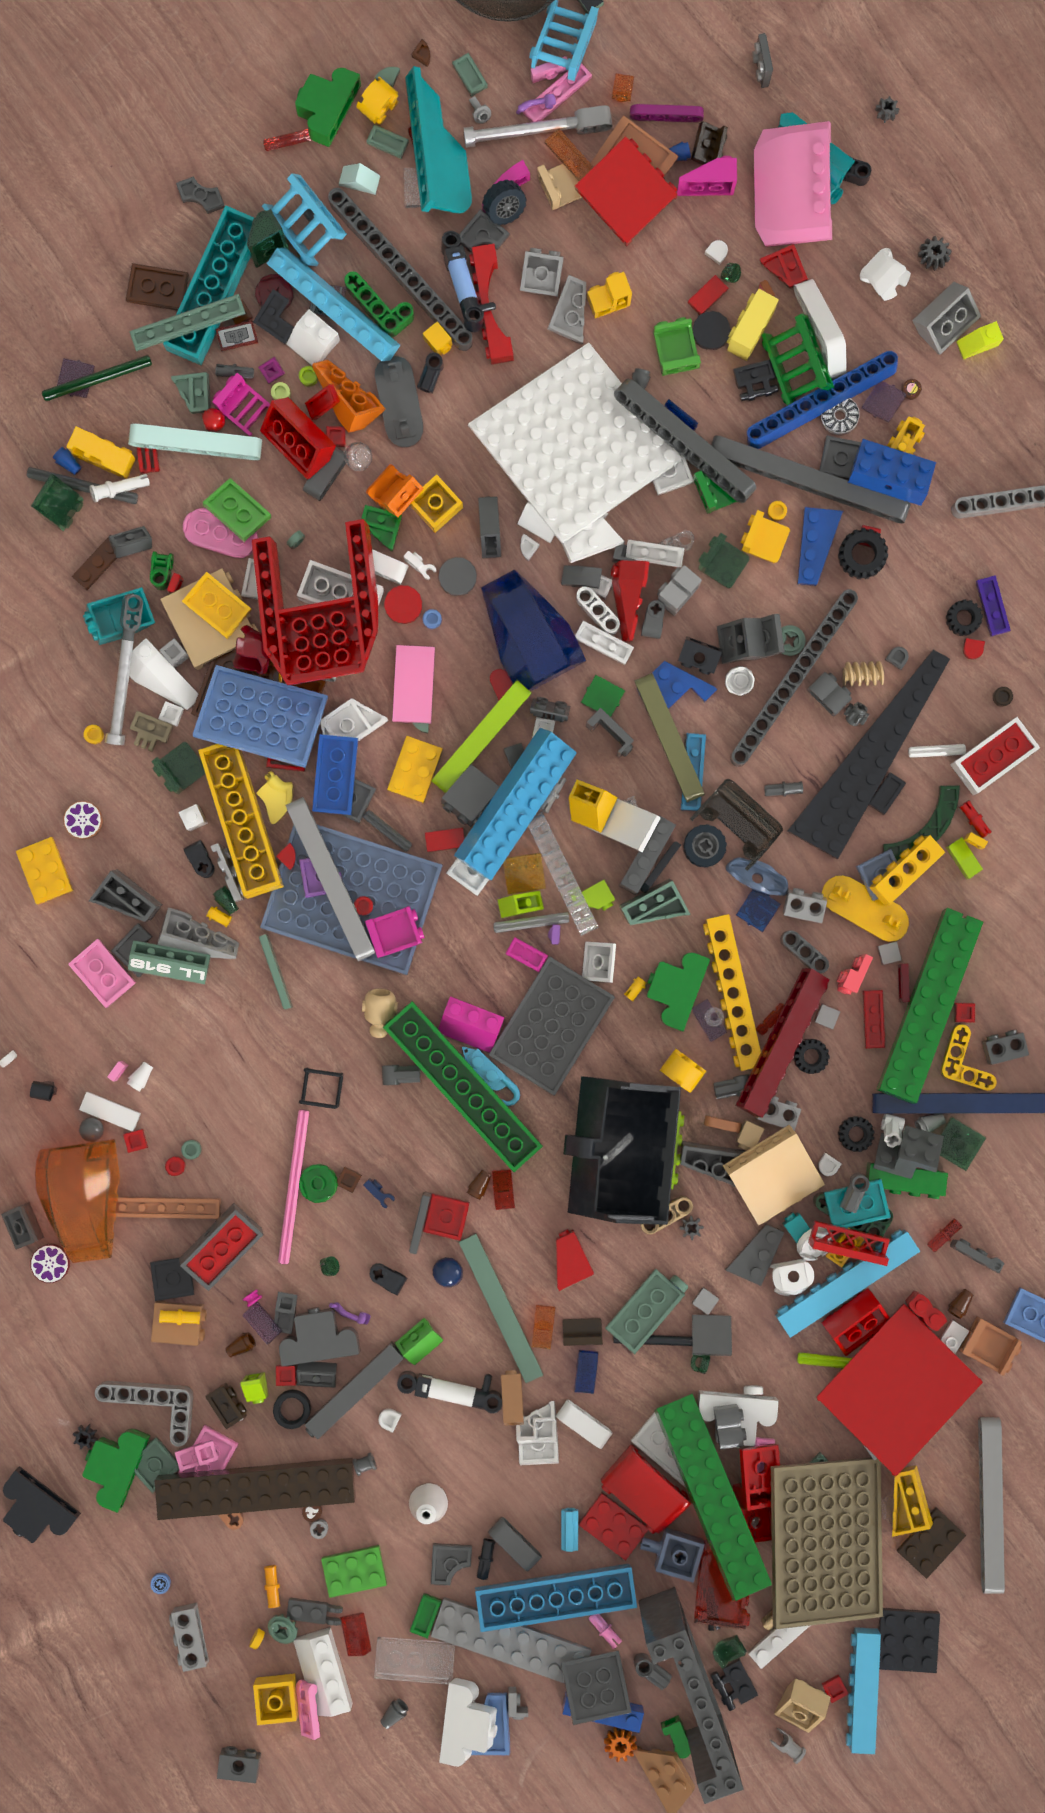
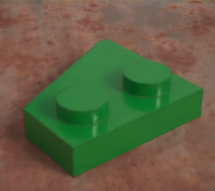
M365 505L361 519H364L369 525L370 533L386 548L393 551L402 514L397 517L387 510Z

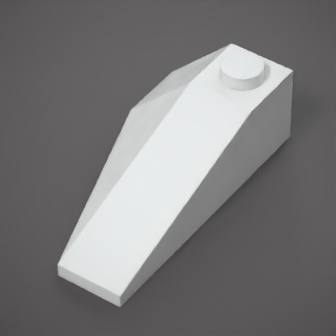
M145 638L132 650L129 676L136 683L186 710H189L195 704L198 693L148 639Z

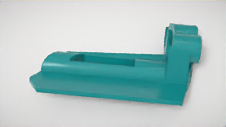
M793 112L783 113L780 116L778 128L807 123ZM832 142L830 143V202L835 204L843 194V189L840 188V185L855 160Z

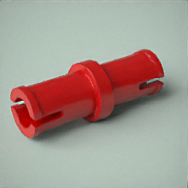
M970 800L959 807L969 820V825L975 828L981 838L986 837L992 832L983 821L982 814H978Z

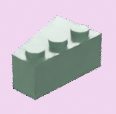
M671 879L649 889L646 894L643 892L619 905L627 923L630 925L691 915Z

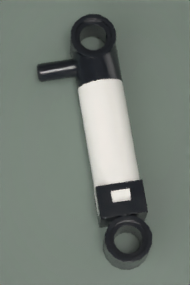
M412 1371L402 1372L397 1381L398 1389L404 1394H409L415 1390L414 1396L435 1398L486 1410L489 1413H497L502 1407L501 1394L495 1390L489 1391L492 1381V1375L485 1374L482 1389L432 1378L433 1376L419 1373L417 1378ZM410 1378L413 1384L411 1386H404L402 1380ZM489 1398H496L498 1404L491 1406L487 1401Z

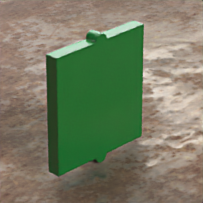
M595 675L590 686L586 688L587 692L581 703L595 711L601 708L611 717L616 707H619V701L625 690Z

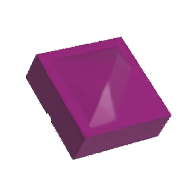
M276 357L271 358L258 367L268 384L285 374Z

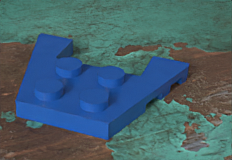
M666 661L652 672L668 709L690 688L704 702L717 691L716 687Z

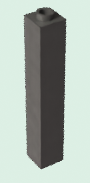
M391 1341L306 1421V1432L312 1438L315 1436L317 1439L326 1433L404 1359L398 1347Z

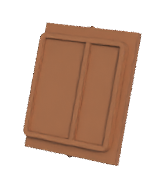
M623 115L590 165L594 167L625 136L629 140L632 138L639 146L637 148L641 154H647L652 161L650 164L655 169L658 167L665 176L679 156Z

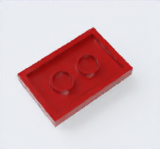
M601 1492L579 1522L580 1527L625 1561L648 1531L644 1523L603 1492Z

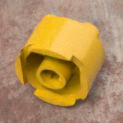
M379 76L378 81L375 79L362 94L364 100L362 103L358 101L356 108L374 124L378 123L381 125L386 119L385 113L389 109L392 111L398 104V92Z
M676 1048L660 1069L662 1073L690 1093L706 1073L705 1069Z

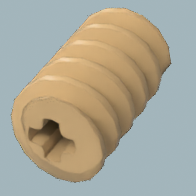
M872 661L868 665L865 662H861L860 666L857 662H854L852 667L850 662L845 663L842 673L844 687L847 681L850 682L851 686H853L854 681H857L858 686H861L862 681H865L866 686H868L870 680H872L874 686H876L877 681L880 680L881 685H883L884 669L880 661H877L875 665Z

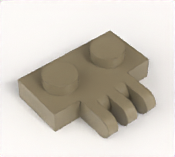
M136 711L129 729L138 732L134 742L135 746H139L140 741L143 740L141 748L146 749L149 742L148 751L153 752L157 740L167 743L173 725Z

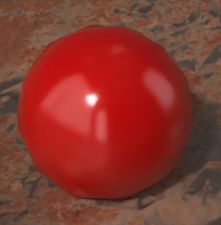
M209 408L202 414L207 431L219 432L225 426V416L219 409Z

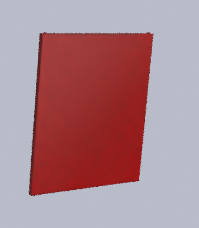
M902 1304L816 1398L896 1477L983 1382L907 1305Z

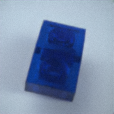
M579 1350L574 1392L594 1394L598 1352Z

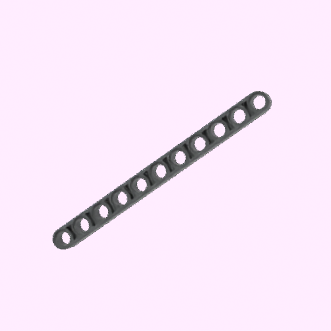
M333 188L329 192L328 198L334 212L435 323L438 322L452 338L454 345L461 351L469 350L473 344L472 333L465 329L462 321L341 188ZM336 197L342 198L340 202L333 201ZM349 211L355 212L353 216H346V213ZM361 225L367 226L365 230L358 229ZM374 239L380 240L378 244L374 245L371 243ZM386 253L393 254V256L388 259L383 257ZM398 267H404L405 271L397 272L396 269ZM411 281L418 282L414 287L408 285ZM423 295L431 296L427 301L421 299ZM436 309H442L443 313L437 315L434 313V311ZM449 323L456 324L453 329H449L446 326ZM464 336L469 338L466 343L460 342L459 339Z
M716 435L713 437L711 446L736 467L896 523H905L911 506L907 501L848 483V480Z
M851 589L845 590L830 609L731 753L730 761L734 766H743L756 750L857 603L858 596L855 591ZM850 596L852 603H845L843 597ZM834 611H838L841 614L842 618L840 620L833 617L832 613ZM828 627L831 631V634L824 635L822 633V628ZM811 643H818L820 650H812ZM800 659H807L809 666L803 667L800 664ZM789 675H797L798 682H791L789 679ZM785 690L788 697L785 699L780 698L778 691ZM769 705L775 706L777 713L770 714L767 707ZM763 721L766 724V729L759 730L756 723ZM746 737H753L755 745H747ZM735 753H742L744 761L738 762L735 759Z

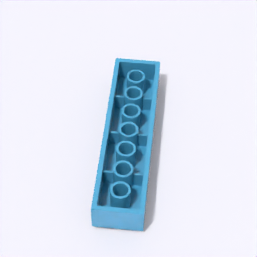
M539 728L454 856L481 876L492 880L577 752L551 731Z
M630 1564L475 1587L481 1632L637 1608L633 1573Z

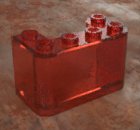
M706 1539L704 1540L705 1545L699 1563L694 1623L745 1630L746 1626L750 1624V1613H747V1609H745V1606L749 1604V1595L737 1601L732 1600L709 1542Z

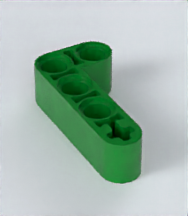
M354 271L346 274L344 281L348 293L375 324L391 337L397 336L413 322L414 311L410 303L402 302L393 310H390L360 274ZM352 281H353L354 283L357 282V285H358V288H359V289L357 290V287H356L353 283L350 284V282H352ZM366 294L371 296L368 300L361 299ZM376 309L383 310V312L379 315L374 314V311ZM402 311H409L410 314L408 316L400 315ZM389 323L396 324V326L392 329H388L386 327V325Z

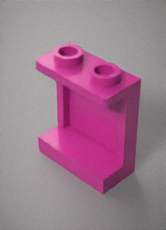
M408 906L404 909L365 921L377 958L423 943L422 939L425 937L422 928H417L415 921L418 920L415 909L411 910V907Z

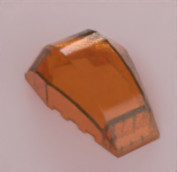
M115 1139L40 1149L35 1170L36 1191L48 1221L65 1253L72 1263L112 1258L113 1226L116 1219L115 1206L118 1200L117 1187L120 1181Z

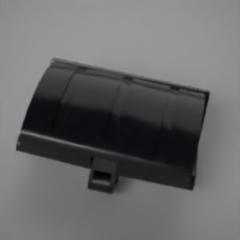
M581 1076L575 1135L565 1134L563 1154L573 1156L567 1213L613 1223L668 1224L681 1087Z

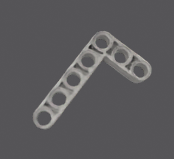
M104 1381L95 1389V1397L101 1402L172 1407L171 1443L177 1447L183 1446L190 1438L193 1391L190 1387ZM102 1387L109 1389L108 1396L102 1394ZM121 1388L128 1390V1397H124L121 1394ZM140 1390H146L148 1398H143L140 1395ZM165 1391L168 1394V1399H162L159 1396V1392ZM180 1392H184L187 1395L186 1401L179 1398L178 1394ZM183 1412L186 1415V1420H180L177 1417V1413ZM176 1432H182L185 1436L184 1440L178 1439Z

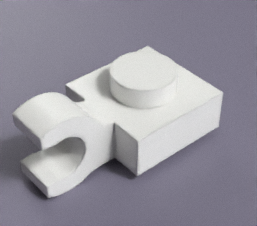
M408 551L403 556L404 560L420 572L426 580L430 579L426 574L427 570L430 569L436 572V568L433 565H424L421 562L423 560L422 557L416 552L412 554Z

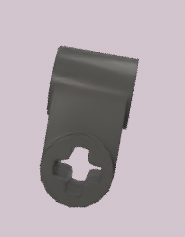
M654 600L649 603L642 625L641 636L661 638L665 606L661 601ZM654 606H657V609L660 610L657 614H653L654 611L651 610Z

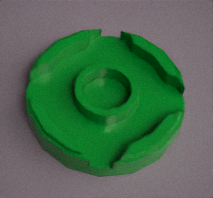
M323 1164L307 1167L302 1172L299 1180V1189L303 1197L313 1203L326 1202L331 1199L336 1193L338 1186L334 1171Z

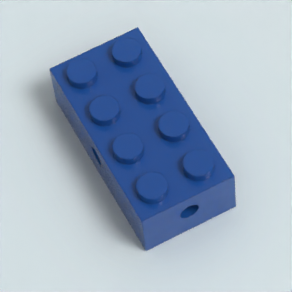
M862 439L855 456L848 483L921 506L928 494L936 462Z

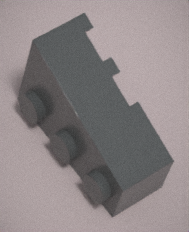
M118 869L109 872L89 900L91 903L105 906V908L116 910L144 922L152 920L163 905Z

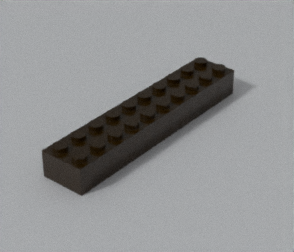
M353 1458L158 1475L155 1479L157 1520L355 1503Z

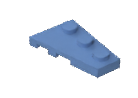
M488 1693L484 1705L497 1709L495 1722L497 1733L493 1739V1746L485 1753L472 1750L471 1755H510L507 1693Z

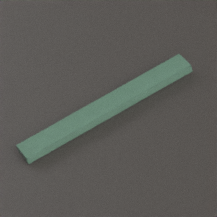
M477 1233L459 1241L525 1383L543 1376L538 1361Z

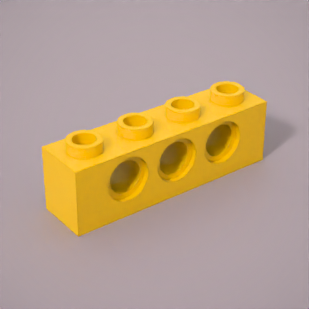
M921 835L913 842L914 846L910 850L909 848L904 850L899 855L901 858L897 862L893 861L890 863L883 875L879 874L872 880L873 884L869 888L884 905L891 904L945 853L931 835L924 837ZM918 851L923 855L921 861L917 858ZM904 864H907L909 867L907 874L903 871ZM890 877L895 879L893 887L889 884Z

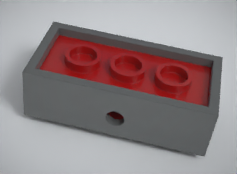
M233 1203L179 1258L180 1266L209 1291L264 1235L262 1227Z

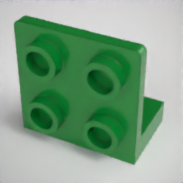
M702 470L694 473L693 480L707 514L737 502L708 478L707 475L703 474Z

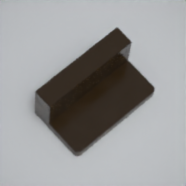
M601 1318L563 1319V1345H603Z

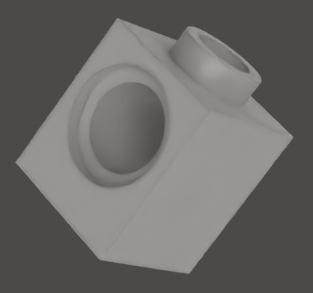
M175 638L159 650L175 669L189 658L187 652Z

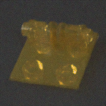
M541 853L505 859L503 866L508 894L546 889Z

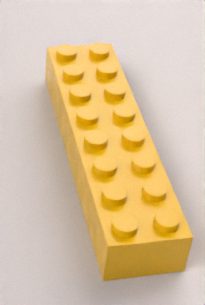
M220 744L198 750L243 896L249 899L284 887L242 750Z

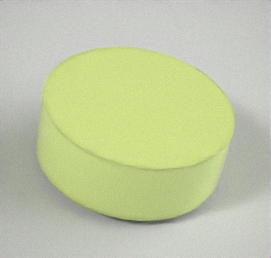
M278 382L271 388V395L274 400L290 398L291 392L287 384Z

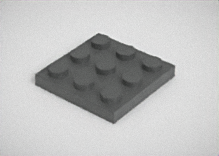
M619 1651L561 1663L573 1725L632 1713Z

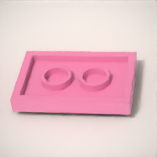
M99 939L95 940L68 964L105 1008H108L136 983Z

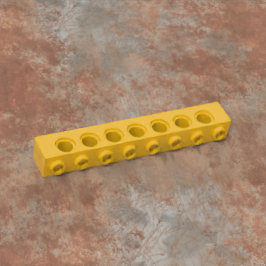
M727 914L706 919V924H703V930L705 935L709 936L710 942L707 943L709 954H713L714 961L711 964L713 972L717 973L719 979L716 981L717 990L722 992L723 999L720 1000L722 1011L726 1010L727 1018H724L726 1029H730L732 1036L729 1037L731 1049L734 1048L736 1056H733L736 1068L739 1067L740 1071L754 1068L761 1050L730 915ZM717 931L724 933V940L722 942L715 940L714 935ZM721 950H726L729 953V957L725 961L719 958ZM727 968L733 971V977L729 980L723 976V972ZM731 987L737 990V996L733 999L727 994L728 989ZM735 1006H739L742 1010V1014L739 1017L732 1015V1009ZM739 1025H743L746 1028V1033L743 1036H739L736 1033ZM744 1044L750 1046V1053L747 1055H743L740 1050Z

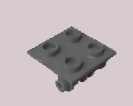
M537 697V699L533 698L530 713L543 718L545 713V719L547 714H551L550 720L555 715V721L563 722L568 721L571 706H568L563 701H556L554 703L548 701L547 698Z

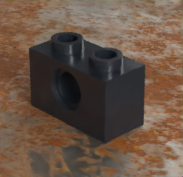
M686 636L678 661L684 667L692 668L693 666L699 668L701 673L707 675L710 673L714 674L723 649ZM701 652L704 654L705 659L697 661L694 655Z

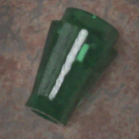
M226 886L213 893L214 900L229 915L239 909L230 890Z

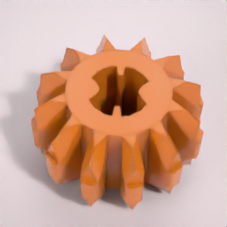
M614 1727V1733L608 1731V1738H604V1744H606L604 1750L609 1752L610 1759L616 1756V1762H619L620 1758L623 1757V1760L626 1762L627 1755L633 1757L634 1752L632 1750L637 1749L635 1744L637 1741L636 1736H631L632 1731L627 1730L625 1732V1729L618 1731L617 1727Z

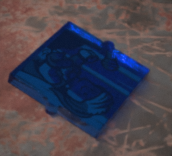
M752 889L736 916L747 922L748 926L752 925L763 932L781 904L769 897V894Z

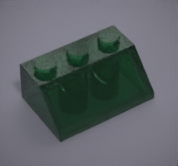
M271 209L257 214L253 219L248 237L247 247L256 268L267 263L276 248H287L289 250L282 227Z

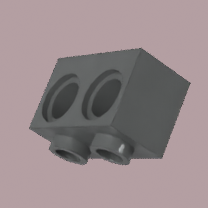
M1017 1030L1005 1032L1006 1036L998 1037V1034L986 1037L987 1040L982 1041L987 1064L993 1065L1028 1056L1029 1052L1024 1033H1017ZM1013 1039H1016L1018 1047L1013 1050L1010 1043ZM994 1044H998L1000 1048L997 1054H993L991 1050Z

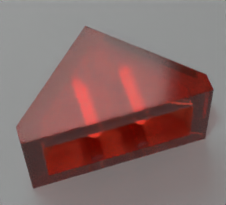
M511 1169L492 1171L496 1210L515 1208Z

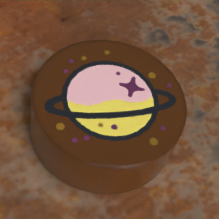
M909 379L902 386V394L909 400L916 399L922 391V386L916 379Z

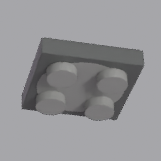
M763 33L758 34L757 42L754 43L755 51L752 52L753 62L757 63L758 67L756 70L757 81L761 82L762 88H766L770 84L773 66L767 36Z

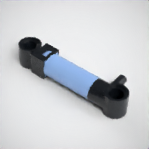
M447 231L443 234L441 242V252L444 255L445 266L452 278L464 318V327L469 332H478L483 326L484 312L495 310L496 304L495 302L479 305L466 263L467 256L463 245L460 246L461 237L455 231Z

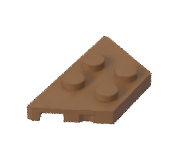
M637 1746V1749L633 1750L664 1808L667 1813H677L695 1789V1785L679 1756L673 1751L664 1752L660 1749L647 1751Z

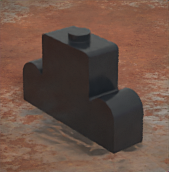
M20 1466L3 1486L4 1496L10 1500L16 1499L15 1504L3 1518V1522L10 1526L17 1536H23L31 1543H34L48 1525H50V1530L53 1534H65L81 1514Z

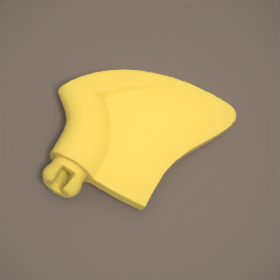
M270 771L265 775V779L268 782L256 794L264 801L271 824H276L287 812L285 805L292 802L293 783L282 781L274 772Z

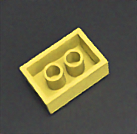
M758 289L756 294L752 293L745 310H742L738 318L736 327L732 328L728 336L729 338L726 343L729 346L727 351L748 361L762 336L761 334H763L772 318L779 299L761 289Z

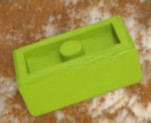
M962 837L945 847L966 880L983 870Z

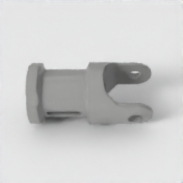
M777 1728L784 1735V1740L780 1746L772 1740L770 1742L782 1753L788 1754L795 1764H798L803 1759L806 1749L798 1746L791 1736L782 1729Z

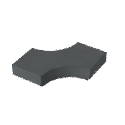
M194 176L176 183L183 203H198L206 210L207 214L225 207L218 187H203L197 183Z

